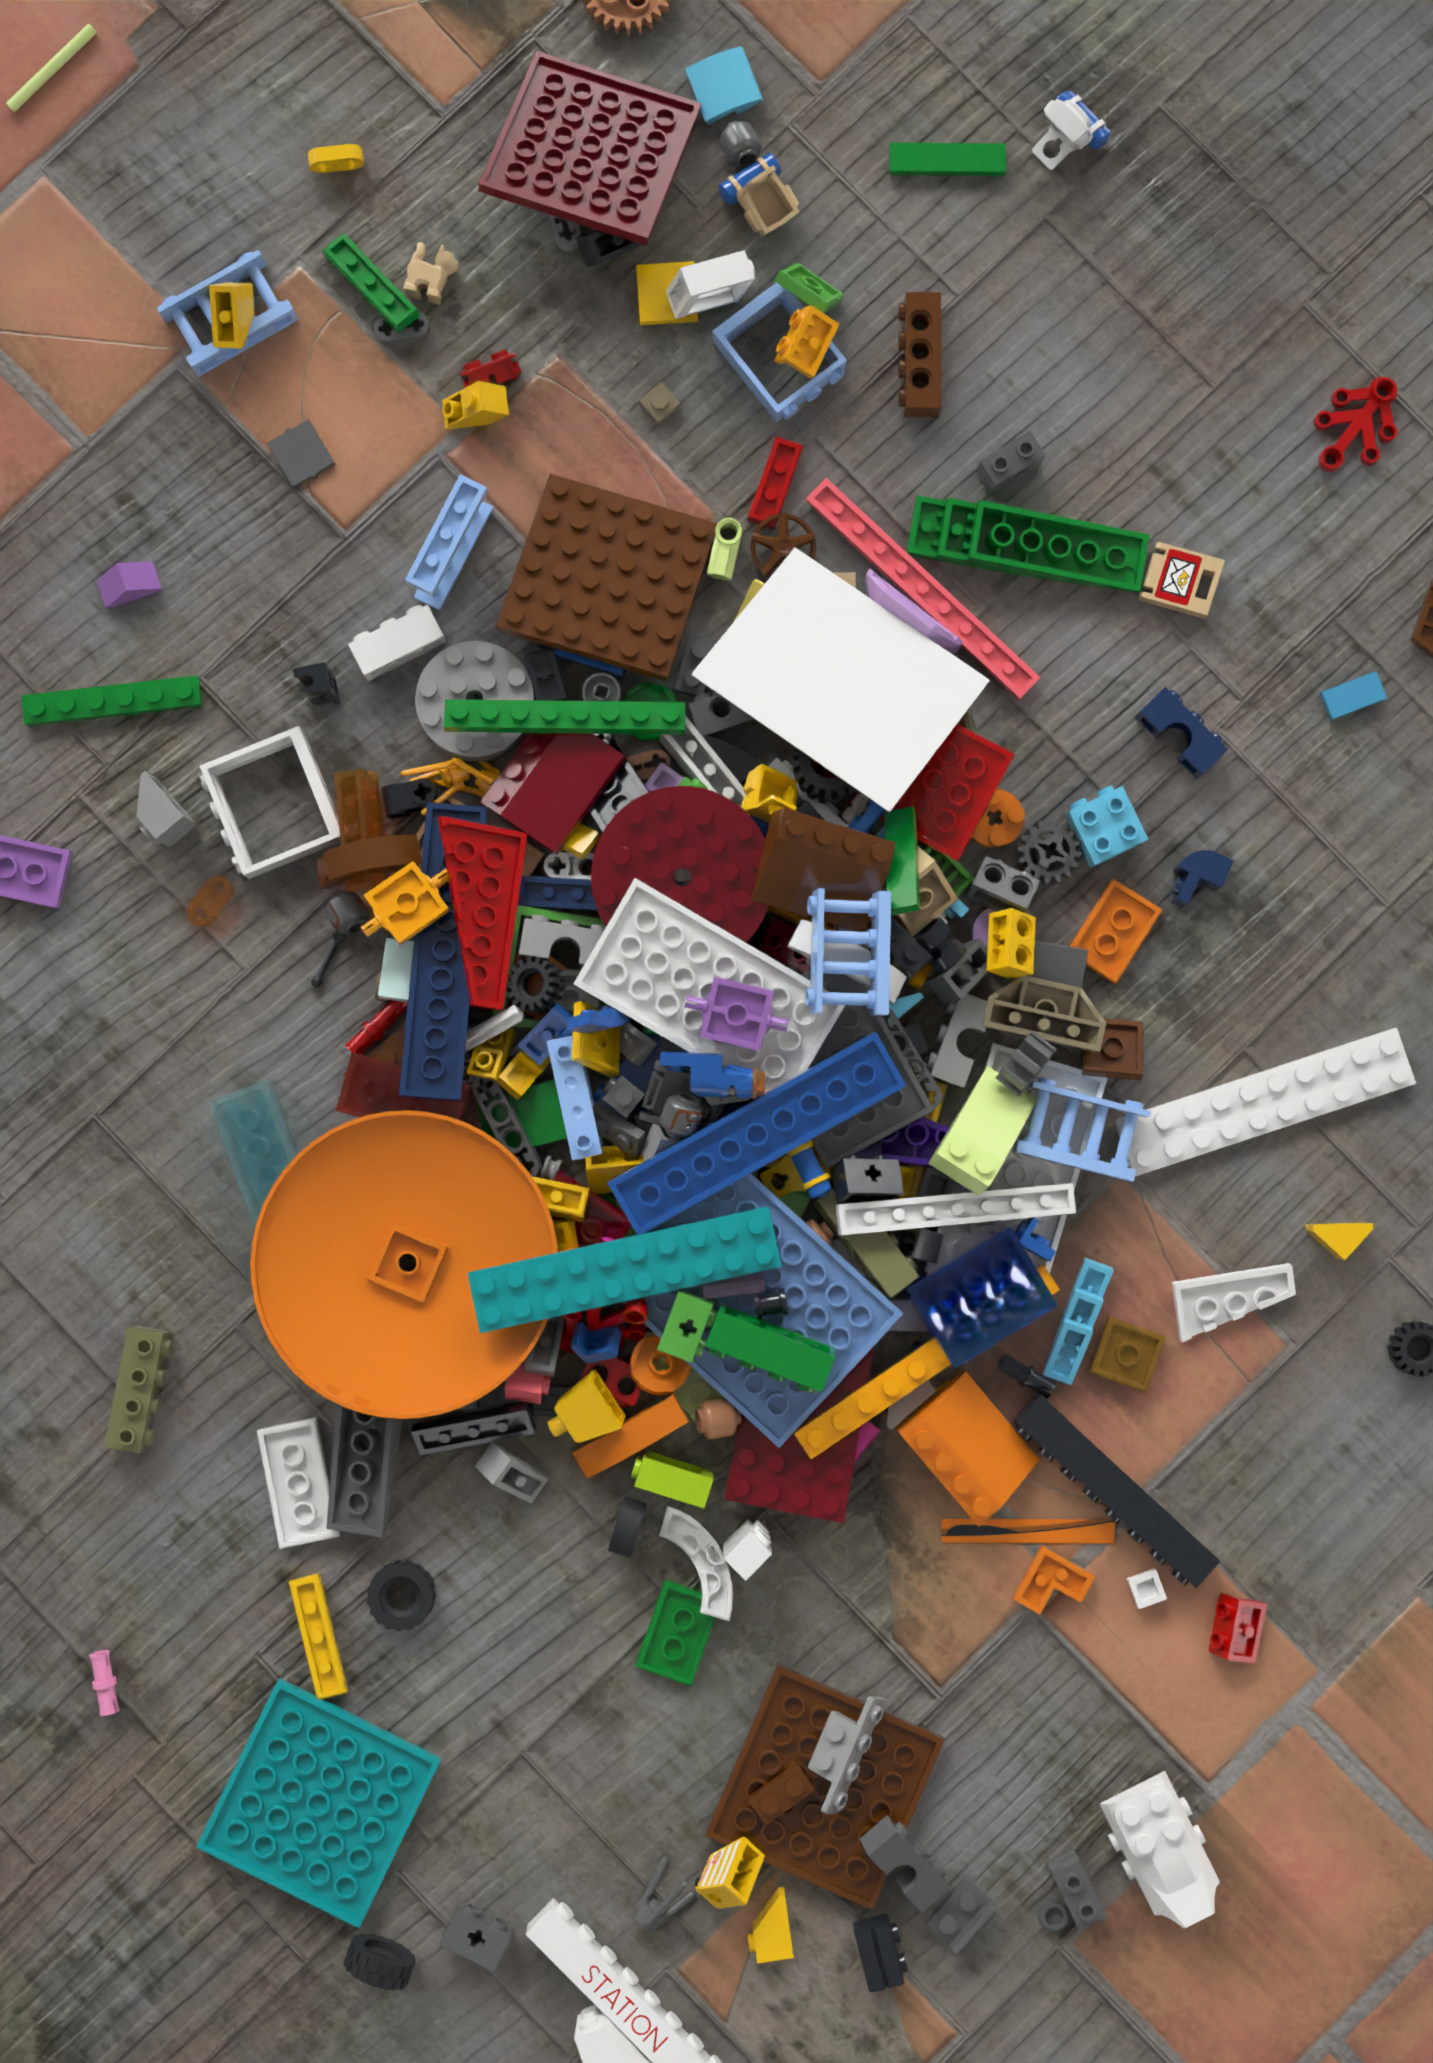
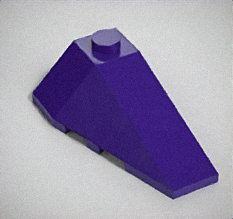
M922 1116L853 1155L859 1156V1159L885 1156L887 1159H898L901 1165L935 1168L928 1163L949 1130V1127Z

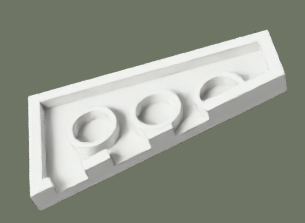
M1289 1263L1171 1282L1178 1335L1181 1342L1192 1339V1336L1201 1332L1206 1333L1216 1329L1218 1325L1230 1320L1235 1321L1245 1316L1244 1314L1258 1308L1261 1310L1296 1295L1293 1268Z

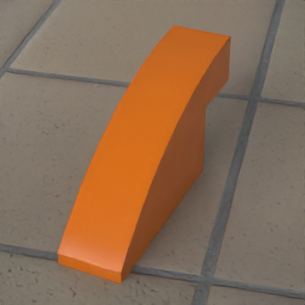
M673 1393L651 1407L648 1405L625 1419L620 1429L592 1439L574 1450L572 1454L586 1478H589L665 1437L688 1423L689 1418Z

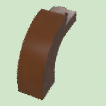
M391 835L354 841L324 851V857L316 860L322 889H332L351 879L364 875L398 872L412 861L417 866L422 864L417 835Z

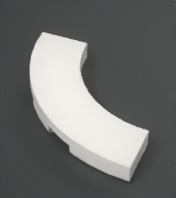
M667 1506L659 1536L679 1546L695 1565L702 1588L700 1613L730 1621L733 1589L727 1562L724 1560L722 1550L699 1522L689 1515Z

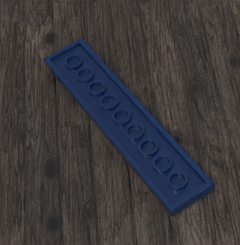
M427 802L421 872L431 879L446 869L437 819L439 816L486 825L487 807ZM448 881L439 887L438 891L440 897L449 908V912L414 936L399 1096L404 1098L461 1102L470 999Z

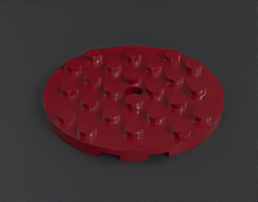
M671 786L643 794L624 806L612 818L596 846L591 869V884L598 913L607 927L634 878L746 943L760 926L769 908L767 905L751 901L765 837L758 825L744 809L732 800L714 791L693 786ZM683 868L690 872L691 881L688 885L679 886L674 881V874L678 869Z

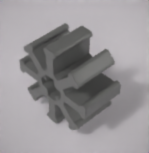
M1032 1031L1019 1048L1010 1056L1011 1058L1001 1068L995 1079L1020 1097L1033 1079L1038 1076L1041 1069L1052 1058L1057 1049Z

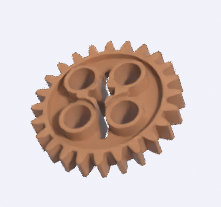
M582 0V3L587 5V14H594L595 24L604 20L605 31L612 25L615 27L616 35L619 34L621 28H625L627 36H630L632 28H636L637 32L642 34L643 25L652 30V20L654 19L661 23V12L668 13V3L673 2V0ZM634 2L644 3L639 7L632 5Z

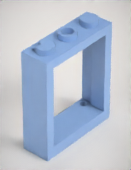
M777 282L712 331V342L776 423L783 417L785 420L792 417L798 411V406L804 401L811 402L817 398L822 392L821 388L829 382L831 385L838 382L845 375L844 371L847 362L846 358L831 341L824 356L830 366L779 405L734 350L730 342L780 304L783 305L791 316L797 309L804 308V305L793 293Z

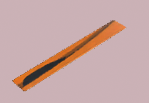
M943 1518L941 1520V1541L943 1543L1113 1544L1115 1543V1521L1113 1519H988L978 1527L972 1519Z

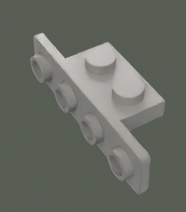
M869 1696L858 1722L853 1721L838 1711H831L808 1765L810 1770L832 1782L821 1808V1811L825 1814L838 1813L846 1805L849 1786L859 1774V1762L862 1755L871 1745V1734L874 1726L880 1722L883 1716L884 1709L882 1707L885 1699Z

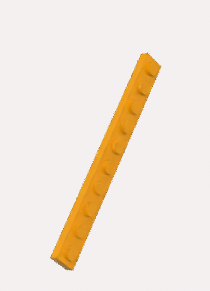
M1038 1266L793 1434L808 1457L813 1459L1060 1290L1045 1266Z

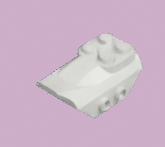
M1165 1771L1100 1803L1112 1830L1108 1837L1116 1852L1122 1850L1126 1858L1122 1865L1130 1880L1136 1878L1154 1915L1165 1916L1182 1928H1187L1215 1913V1892L1220 1881L1201 1845L1206 1840L1199 1826H1192L1188 1816L1192 1815L1191 1809L1184 1797L1178 1798Z

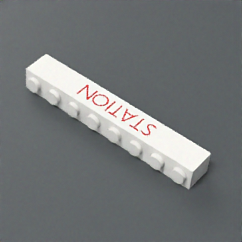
M553 1898L528 1923L526 1936L652 2063H723L716 2055L710 2056L703 2049L702 2041L694 2033L689 2035L681 2027L682 2022L672 2011L667 2013L659 2005L661 2002L650 1989L645 1991L638 1983L639 1979L636 1974L628 1967L624 1969L616 1961L615 1953L606 1945L602 1947L595 1940L596 1937L593 1931L586 1924L580 1925L573 1918L572 1910L564 1902L559 1904Z

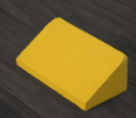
M532 1176L548 1205L551 1216L584 1222L589 1188Z

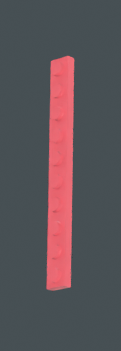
M827 478L806 498V503L914 604L963 641L961 647L1018 701L1041 678Z

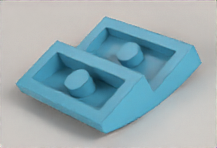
M742 46L717 53L685 68L697 102L702 103L700 110L708 125L734 111L739 115L764 101Z

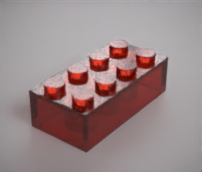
M352 1052L335 1111L359 1118L387 1111H422L445 1115L463 1121L472 1085L463 1083L461 1102L400 1097L402 1066Z

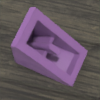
M152 561L116 563L97 580L107 609L163 590Z

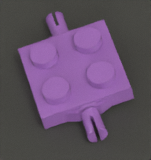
M714 976L711 991L706 999L689 995L686 998V1001L697 1004L686 1002L685 1008L702 1011L703 1025L700 1037L760 1051L763 1036L768 1028L787 1032V1026L776 1023L789 1024V1019L772 1016L771 1003L774 990Z

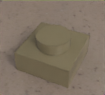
M662 382L639 400V405L658 426L680 408V402Z

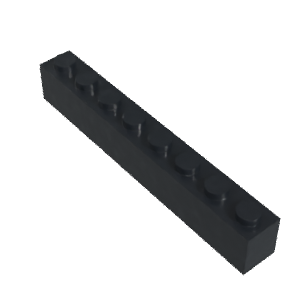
M1036 1393L1013 1418L1019 1424L1015 1429L1028 1442L1033 1437L1041 1445L1038 1451L1050 1462L1054 1458L1063 1465L1060 1471L1073 1483L1078 1479L1086 1487L1082 1492L1095 1504L1100 1499L1108 1507L1104 1512L1117 1524L1121 1520L1130 1527L1127 1533L1141 1545L1145 1541L1153 1549L1149 1554L1161 1565H1164L1167 1561L1175 1569L1171 1574L1184 1586L1190 1582L1197 1588L1221 1562L1040 1394Z

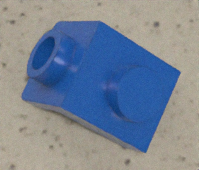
M582 1322L577 1323L571 1338V1348L586 1364L616 1358L622 1332L617 1326L589 1331Z

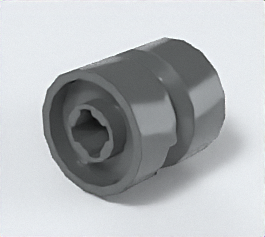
M593 674L583 685L582 695L584 701H622L619 683L609 674Z

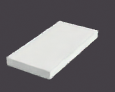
M314 1417L258 1429L257 1435L279 1548L283 1549L339 1537L340 1531L326 1529L330 1479L318 1418Z

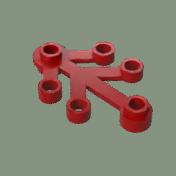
M1378 377L1370 383L1369 387L1350 390L1338 388L1332 394L1331 403L1336 408L1345 407L1349 401H1368L1362 409L1331 413L1323 410L1316 415L1313 424L1320 431L1327 430L1331 425L1351 423L1334 446H1328L1320 453L1318 464L1322 470L1333 472L1344 462L1343 452L1360 430L1364 449L1360 454L1361 462L1367 466L1377 462L1380 458V450L1376 447L1372 414L1377 408L1382 424L1377 432L1378 439L1383 443H1389L1398 433L1397 427L1393 423L1391 403L1397 396V386L1392 379ZM1377 389L1384 390L1386 396H1380L1377 393ZM1342 394L1345 397V401H1338L1336 395ZM1319 417H1325L1328 424H1321ZM1383 429H1389L1392 436H1385ZM1366 452H1372L1374 454V459H1368L1366 457ZM1325 457H1331L1334 461V464H1327L1325 462Z
M643 1298L627 1301L623 1309L600 1319L602 1307L587 1310L586 1327L589 1331L615 1326L624 1321L630 1323L628 1328L618 1327L622 1332L618 1351L623 1349L625 1338L633 1341H641L645 1338L646 1326L643 1323L647 1320L649 1307ZM582 1311L563 1315L566 1319L567 1328L563 1330L560 1348L567 1353L576 1354L571 1348V1338L574 1333L575 1324L581 1319Z

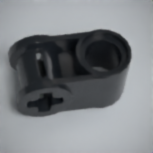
M425 778L405 783L390 784L381 788L386 815L389 819L404 817L414 812L422 811L427 807V802L432 803L441 796L440 789ZM424 788L431 791V793L426 795V800L420 797V795L424 794Z

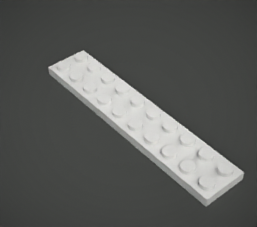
M1397 1027L1146 1109L1151 1111L1150 1117L1143 1118L1138 1116L1127 1158L1128 1162H1130V1168L1137 1170L1135 1176L1416 1084ZM1125 1117L1114 1120L1119 1137L1121 1136Z

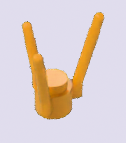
M452 759L442 763L404 770L400 773L402 777L426 773L409 781L423 778L430 780L441 776L446 786L451 784L452 787L432 803H443L457 791L466 788L464 781L470 779L469 772L452 763ZM427 807L421 811L423 816L426 815Z
M452 758V763L477 777L474 784L479 788L465 785L466 788L459 791L484 798L499 777L501 771L492 767L486 761L477 762L484 768L478 771L465 762ZM430 779L433 784L447 788L452 787L451 784L446 786L442 779Z

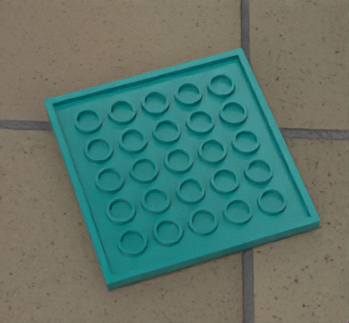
M279 1678L196 1848L360 1928L442 1758L324 1699H318L316 1695Z

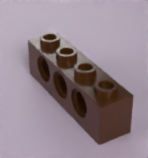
M906 292L904 302L898 305V321H903V332L898 334V350H903V360H899L898 378H904V389H899L898 406L904 407V417H939L941 411V292ZM916 322L923 323L926 329L918 331L913 328L912 324ZM914 351H922L925 353L926 358L916 359L912 353ZM921 379L927 386L917 388L913 385L912 381Z

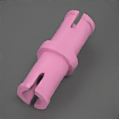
M101 1650L89 1655L94 1675L92 1688L97 1692L100 1716L112 1715L120 1710L115 1691L117 1678L112 1674L109 1650Z

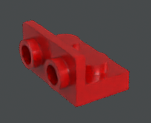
M1220 1593L1210 1636L1209 1652L1226 1660L1255 1664L1267 1604L1258 1600L1237 1598L1227 1593Z

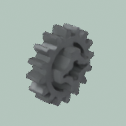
M1050 820L1047 827L1044 826L1042 821H1039L1037 823V830L1031 826L1028 827L1026 831L1029 837L1022 835L1019 841L1024 846L1016 849L1017 853L1023 854V857L1017 863L1025 864L1026 868L1024 871L1032 872L1034 878H1043V885H1047L1050 878H1053L1055 884L1060 883L1061 874L1068 879L1071 876L1069 868L1077 869L1079 866L1073 860L1082 856L1081 852L1075 851V848L1081 844L1080 841H1072L1071 839L1075 831L1072 830L1066 833L1064 831L1066 824L1062 823L1057 828L1055 827L1054 820ZM1041 834H1052L1046 840L1036 839ZM1062 840L1066 844L1068 853L1063 851L1061 844ZM1048 846L1053 848V855L1049 859L1045 857L1046 851L1043 850ZM1030 852L1035 855L1036 865L1031 860ZM1054 864L1062 866L1061 869L1056 871H1046L1048 866Z

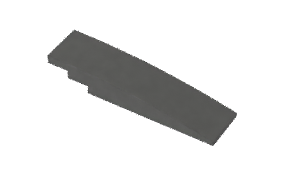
M339 1404L336 1405L326 1529L376 1537L385 1536L402 1419L372 1416L345 1408Z

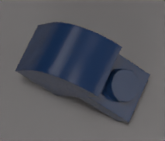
M1210 850L1197 851L1182 859L1173 869L1174 872L1182 875L1183 878L1178 877L1172 887L1171 893L1174 894L1171 903L1180 907L1187 905L1197 883L1215 891L1222 888L1234 860Z

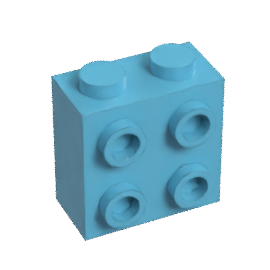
M1112 785L1096 793L1098 798L1087 802L1086 798L1078 800L1069 805L1071 810L1064 815L1071 831H1075L1074 837L1076 841L1081 843L1079 847L1089 868L1137 847L1148 840L1123 786L1115 790Z

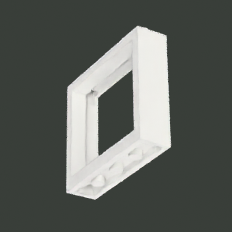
M300 726L200 765L203 774L200 776L201 785L205 792L210 791L214 801L210 803L211 810L215 818L222 821L224 829L221 830V835L226 846H232L235 857L231 859L238 874L242 873L243 876L251 879L347 840L306 734ZM294 745L329 834L253 865L218 775Z

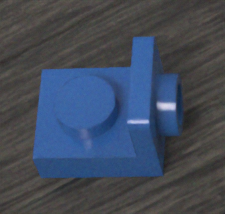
M1034 1217L1028 1218L1027 1221L1023 1219L1014 1233L1018 1237L1015 1244L1039 1258L1051 1262L1056 1253L1054 1249L1050 1248L1052 1242L1038 1234H1035L1034 1238L1030 1236L1039 1220Z

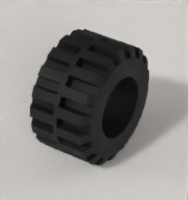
M794 749V777L801 791H805L810 799L814 800V798H817L819 803L826 804V801L838 804V800L844 799V801L850 799L851 794L854 793L856 795L859 792L839 777L825 778L820 776L813 769V759L799 749Z

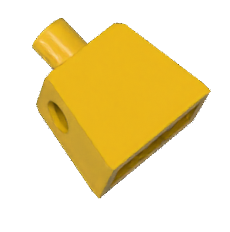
M594 1369L558 1399L554 1407L558 1416L548 1421V1427L555 1437L568 1431L574 1441L580 1443L620 1429L626 1415L596 1369Z

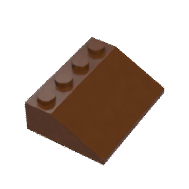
M786 808L772 812L751 901L811 919L812 914L807 912L808 897L812 896V892L818 888H825L824 900L868 901L869 898H872V894L881 891L890 870L896 842ZM824 912L825 923L855 932H865L870 920L868 914Z

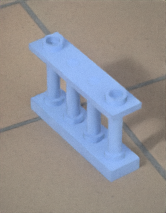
M259 250L243 254L236 263L178 296L174 295L166 298L162 305L156 307L166 323L174 319L192 350L186 359L197 377L299 320L288 299L278 302L260 270L267 265ZM250 276L267 304L268 309L259 316L253 317L243 348L213 347V342L208 345H202L184 313L199 305L212 326L209 285L225 282L238 283Z
M461 474L405 579L407 584L417 588L414 595L415 599L441 611L494 509L493 506L483 502L488 492L487 487Z
M825 888L814 890L812 896H809L807 901V912L812 914L811 979L810 988L806 989L805 1004L806 1007H810V1014L822 1013V1004L866 1006L867 1009H870V1016L882 1017L889 1015L891 891H878L872 894V898H869L868 901L824 900ZM824 912L868 914L869 917H872V929H868V932L824 930ZM823 943L867 944L871 948V960H868L867 963L823 961ZM823 973L867 975V978H871L870 991L868 990L867 993L823 992Z
M572 1035L547 1041L571 1157L572 1160L577 1161L602 1154L601 1147H604L602 1137L598 1136L592 1108L595 1103L587 1067L572 1060Z
M1039 1077L1038 1082H1031L1028 1088L1038 1090L1039 1092L1028 1136H1024L1023 1141L1015 1140L1012 1152L1134 1182L1137 1170L1128 1168L1130 1162H1127L1138 1116L1147 1118L1151 1114V1111L1143 1109L1144 1104L1131 1100H1126L1125 1104L1062 1089L1055 1087L1056 1081ZM1050 1094L1068 1098L1057 1144L1053 1143L1052 1148L1042 1146V1140L1039 1139ZM1081 1101L1096 1105L1097 1107L1086 1151H1082V1155L1070 1153L1071 1147L1068 1146L1079 1102ZM1109 1109L1126 1113L1116 1156L1111 1159V1163L1100 1161V1155L1098 1154Z

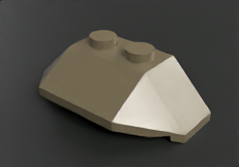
M1023 976L988 997L982 1026L1021 1038H1026L1034 1031L1052 1045L1100 1052L1106 1021L1100 1016L1082 988Z

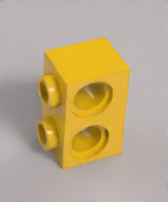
M1013 908L989 913L986 971L1009 979L1033 975L1036 917Z

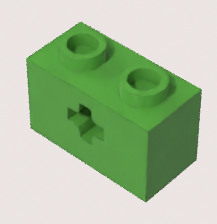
M680 1289L657 1350L691 1363L695 1355L701 1357L707 1339L702 1338L705 1326L712 1327L717 1314V1310L712 1309L714 1301ZM688 1319L693 1320V1327L697 1328V1330L692 1329L690 1333L684 1332L685 1326L681 1323H686Z

